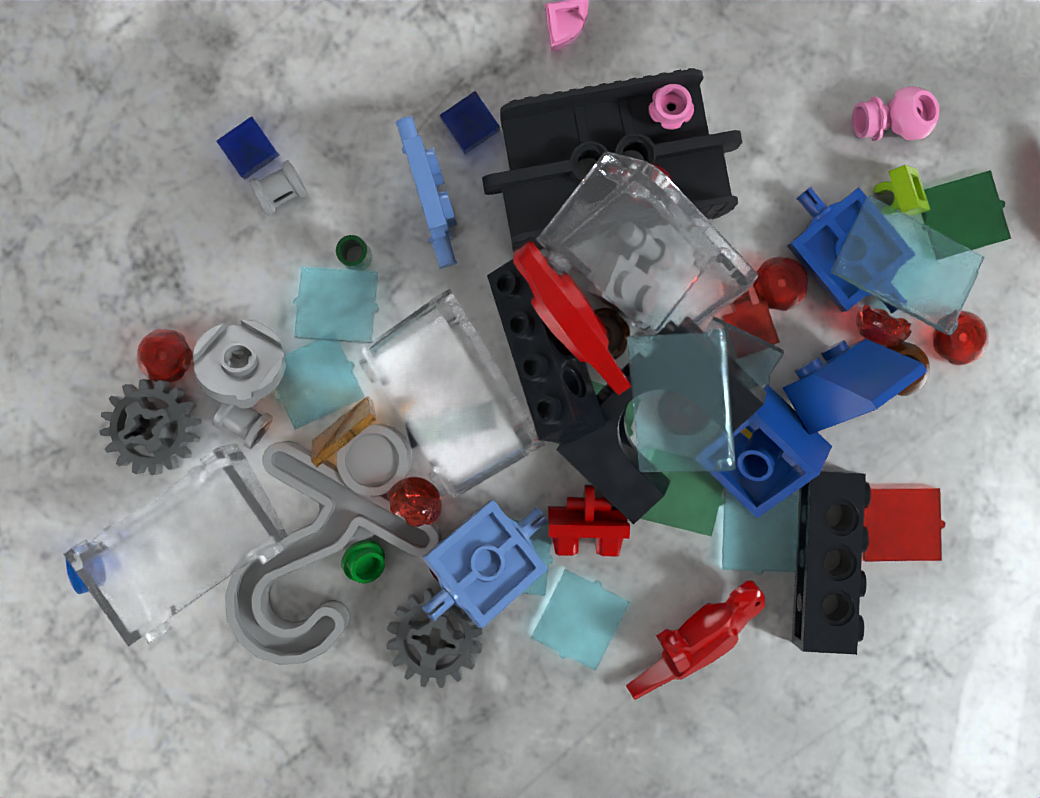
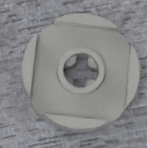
M240 320L241 325H231L228 327L225 322L218 324L201 336L193 351L194 371L199 385L208 396L216 401L225 404H235L239 408L253 407L259 399L269 395L283 378L286 369V359L280 340L272 329L257 321ZM245 355L249 356L246 366L242 368L232 367L230 359L233 357L241 359Z

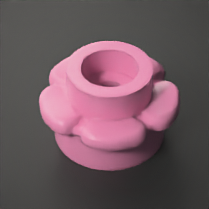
M668 84L657 89L652 95L653 102L649 105V114L652 120L660 122L663 128L669 130L680 128L682 123L688 122L694 113V105L690 93L686 88L678 84ZM673 104L675 110L669 111L667 105Z
M874 96L870 98V101L856 104L852 115V124L858 138H871L872 141H878L882 138L884 131L889 129L891 125L890 108L888 105L883 104L879 97Z

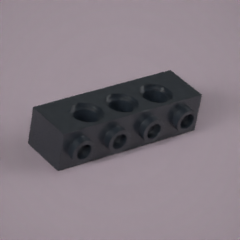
M513 259L488 274L487 278L539 441L572 443L606 426L586 363L580 362L550 331L531 304L532 290L526 279L517 270Z
M821 470L820 475L799 489L792 643L803 652L857 655L858 642L863 640L864 620L862 615H859L860 597H864L866 593L867 581L865 572L861 570L862 553L867 551L869 544L868 530L863 524L864 508L867 509L871 500V488L869 483L866 482V474ZM838 504L843 512L842 520L838 525L830 527L826 519L827 512L833 505ZM838 549L840 563L835 569L827 571L824 565L825 556L829 551ZM831 594H836L838 597L836 610L830 614H823L822 603L824 599Z

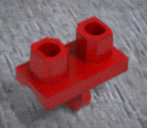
M592 484L584 485L583 497H567L566 506H548V537H552L555 554L558 556L578 554L579 538H596V554L618 557L623 539L630 538V523H628V519L616 507H611V502L605 497H595Z

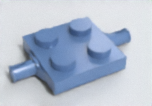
M403 117L395 123L403 144L402 152L407 154L428 228L432 235L429 238V242L433 245L439 269L456 265L457 261L455 260L450 242L453 239L449 228L457 226L447 191L438 193L437 186L445 184L434 147L425 149L421 136L417 133L414 117Z
M490 500L424 555L422 559L437 576L442 588L435 597L422 606L424 612L429 613L427 616L435 622L439 616L454 604L465 611L477 628H484L548 570L547 566L534 551L532 541L529 538L548 522L546 516H541L543 512L538 508H534L528 516L520 523H517L508 518L494 500Z

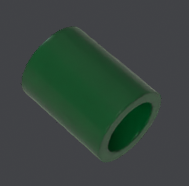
M347 235L337 243L336 256L349 270L360 272L370 266L372 251L360 237ZM354 246H361L363 250L361 257L353 262L347 261L349 249Z

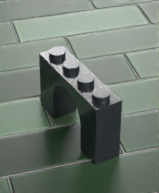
M688 316L678 325L670 320L652 338V341L657 346L646 357L638 352L621 369L631 384L629 389L618 395L607 383L596 394L606 426L572 443H560L556 449L633 525L665 496L671 481L638 450L629 437L626 427V411L631 400L650 390L666 389L679 392L692 399L729 436L759 410L765 402L767 392Z

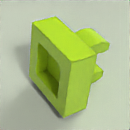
M905 164L888 171L891 182L884 181L873 188L874 193L878 195L885 194L888 191H892L894 194L892 205L880 209L882 215L895 216L901 212L902 214L915 216L930 210L918 170Z

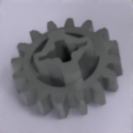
M140 379L139 390L132 384L123 385L122 389L125 397L110 396L109 401L115 407L113 412L101 413L102 418L110 421L108 428L99 431L100 435L111 436L112 442L105 447L106 453H120L116 462L118 466H127L133 462L132 473L134 474L144 473L147 467L150 475L162 474L163 465L168 470L179 468L177 456L191 458L193 455L187 447L188 442H200L201 437L191 433L192 427L201 424L202 420L191 418L189 414L197 406L196 403L181 401L185 394L183 388H174L169 392L170 382L158 380L154 387L152 380ZM148 398H158L169 406L157 409L153 402H149ZM149 419H161L151 429L152 434L140 435L146 432V429L151 425ZM178 425L177 436H176V439L174 440V438H173V437H174V433H175V430H176V426ZM145 446L147 451L153 453L155 457L143 455L136 451L134 447Z
M427 588L424 593V600L422 601L414 594L408 597L409 610L403 606L397 607L394 613L401 622L389 623L387 631L395 634L396 637L389 640L386 647L389 650H398L399 653L394 658L392 664L394 667L406 664L408 668L404 676L405 679L408 680L417 673L421 675L420 683L422 687H426L430 678H436L439 688H442L445 685L447 675H451L457 682L462 680L461 666L471 670L475 667L476 661L470 653H481L483 644L473 640V638L482 635L483 628H477L476 625H472V620L465 611L454 604L439 616L435 622L430 618L424 621H410L415 615L424 611L422 606L434 597L432 589ZM449 613L458 619L464 634H462L463 631L455 630L448 619ZM433 628L441 630L440 638L442 640H440L438 646L430 644L431 639L428 635H430ZM408 644L416 647L422 657L421 661L412 654ZM459 653L449 663L437 665L438 660L447 654L457 655Z

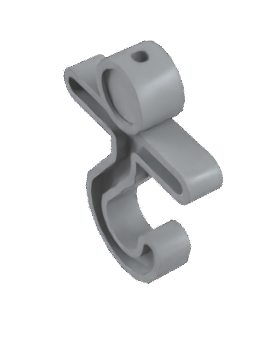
M369 424L351 431L340 444L336 456L337 466L292 441L276 442L268 446L264 451L262 461L266 472L317 501L320 510L312 524L249 552L232 572L225 593L227 621L237 641L255 657L278 665L305 663L325 653L347 628L350 621L347 607L336 600L322 603L309 618L303 621L291 622L282 619L274 612L269 600V591L275 579L339 552L373 535L379 536L418 558L426 555L440 543L441 530L437 523L386 494L405 480L413 463L411 446L406 436L395 427L386 424Z

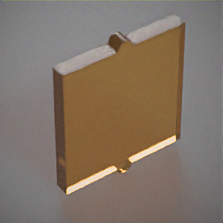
M369 396L365 397L347 413L340 416L337 421L312 440L310 461L316 468L376 421L374 402Z

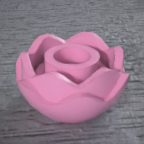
M907 86L897 90L894 93L895 96L888 103L891 130L901 135L907 141L926 138L934 130L938 122L939 105L936 98L929 91L921 87Z

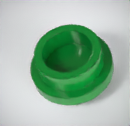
M362 540L354 543L345 551L341 560V567L350 580L362 584L370 583L379 578L383 573L385 554L380 545L375 541Z

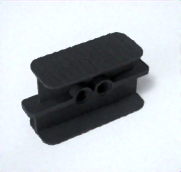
M688 68V70L680 69L670 73L663 72L658 75H647L637 79L630 78L625 81L619 80L609 84L602 83L597 86H585L581 89L574 88L564 92L557 91L553 94L546 93L536 97H524V99H515L500 108V121L510 170L485 175L482 177L485 195L503 193L513 252L528 241H532L539 250H548L558 246H568L569 244L576 245L586 241L592 242L597 239H609V237L616 236V230L622 223L639 225L648 232L653 229L659 230L670 226L676 227L681 224L687 225L697 221L703 222L708 219H717L733 210L738 204L737 196H732L724 153L738 149L743 143L741 131L732 130L709 135L700 88L704 78L703 72L695 68ZM668 84H678L686 88L691 95L694 105V113L688 122H683L680 128L674 130L663 128L661 123L654 122L649 114V105L653 102V93ZM673 104L667 105V109L669 111H674L675 106ZM629 150L637 151L643 156L645 163L658 164L669 173L674 188L671 199L664 207L642 211L636 208L628 199L625 192V182L633 168L628 167L623 162L622 154ZM584 158H592L599 163L601 172L595 176H585L578 170L577 163Z

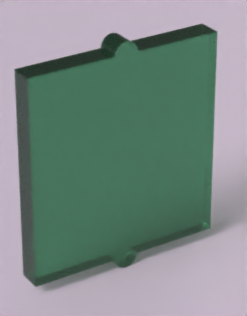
M991 170L924 189L930 210L921 213L924 221L921 229L927 231L935 261L1012 239L1002 209L1005 207V201L999 199Z
M654 448L651 462L671 482L665 496L640 519L712 537L718 508L725 502L721 497L724 486L695 458Z

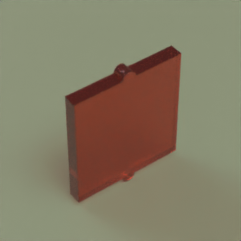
M940 488L871 489L870 505L867 509L864 508L863 526L867 527L869 544L867 551L863 553V561H942L941 529L946 524L941 520Z

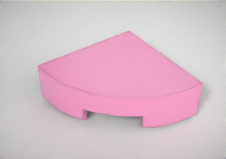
M564 0L545 3L551 51L569 45L581 33L587 19L588 0Z

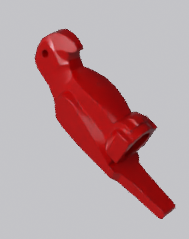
M532 241L526 242L515 250L513 263L528 282L533 293L531 304L550 331L580 362L589 363L618 395L631 387L630 382L608 349L609 340L606 335L605 324L595 314L588 299L571 275H560L553 270Z
M753 580L744 582L729 594L730 597L725 603L713 604L709 602L693 614L679 629L673 631L665 629L656 635L664 649L662 657L648 670L626 685L633 699L636 700L674 679H684L713 663L734 648L739 640L738 635L745 625L765 607V596Z

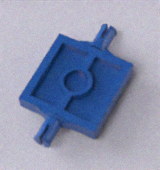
M812 187L796 198L813 219L809 222L805 231L790 242L787 247L842 313L848 311L864 297L873 294L879 297L891 314L900 309V306L906 304L907 301L903 299L890 281L893 280L898 269L914 257L915 254L859 187L842 201L831 204L828 207Z

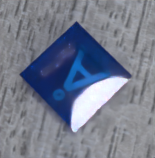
M476 91L439 115L440 120L464 154L500 131L499 124Z
M252 116L216 141L244 180L280 156Z

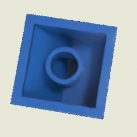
M868 339L859 341L851 346H848L846 341L843 340L821 352L824 358L823 361L818 357L794 370L798 378L784 386L783 390L810 435L877 410L928 371L923 363Z
M769 385L763 388L767 394L764 405L730 436L720 427L694 456L756 518L820 475L832 448V445L818 432L809 435L797 412ZM744 428L752 433L749 439L741 433Z

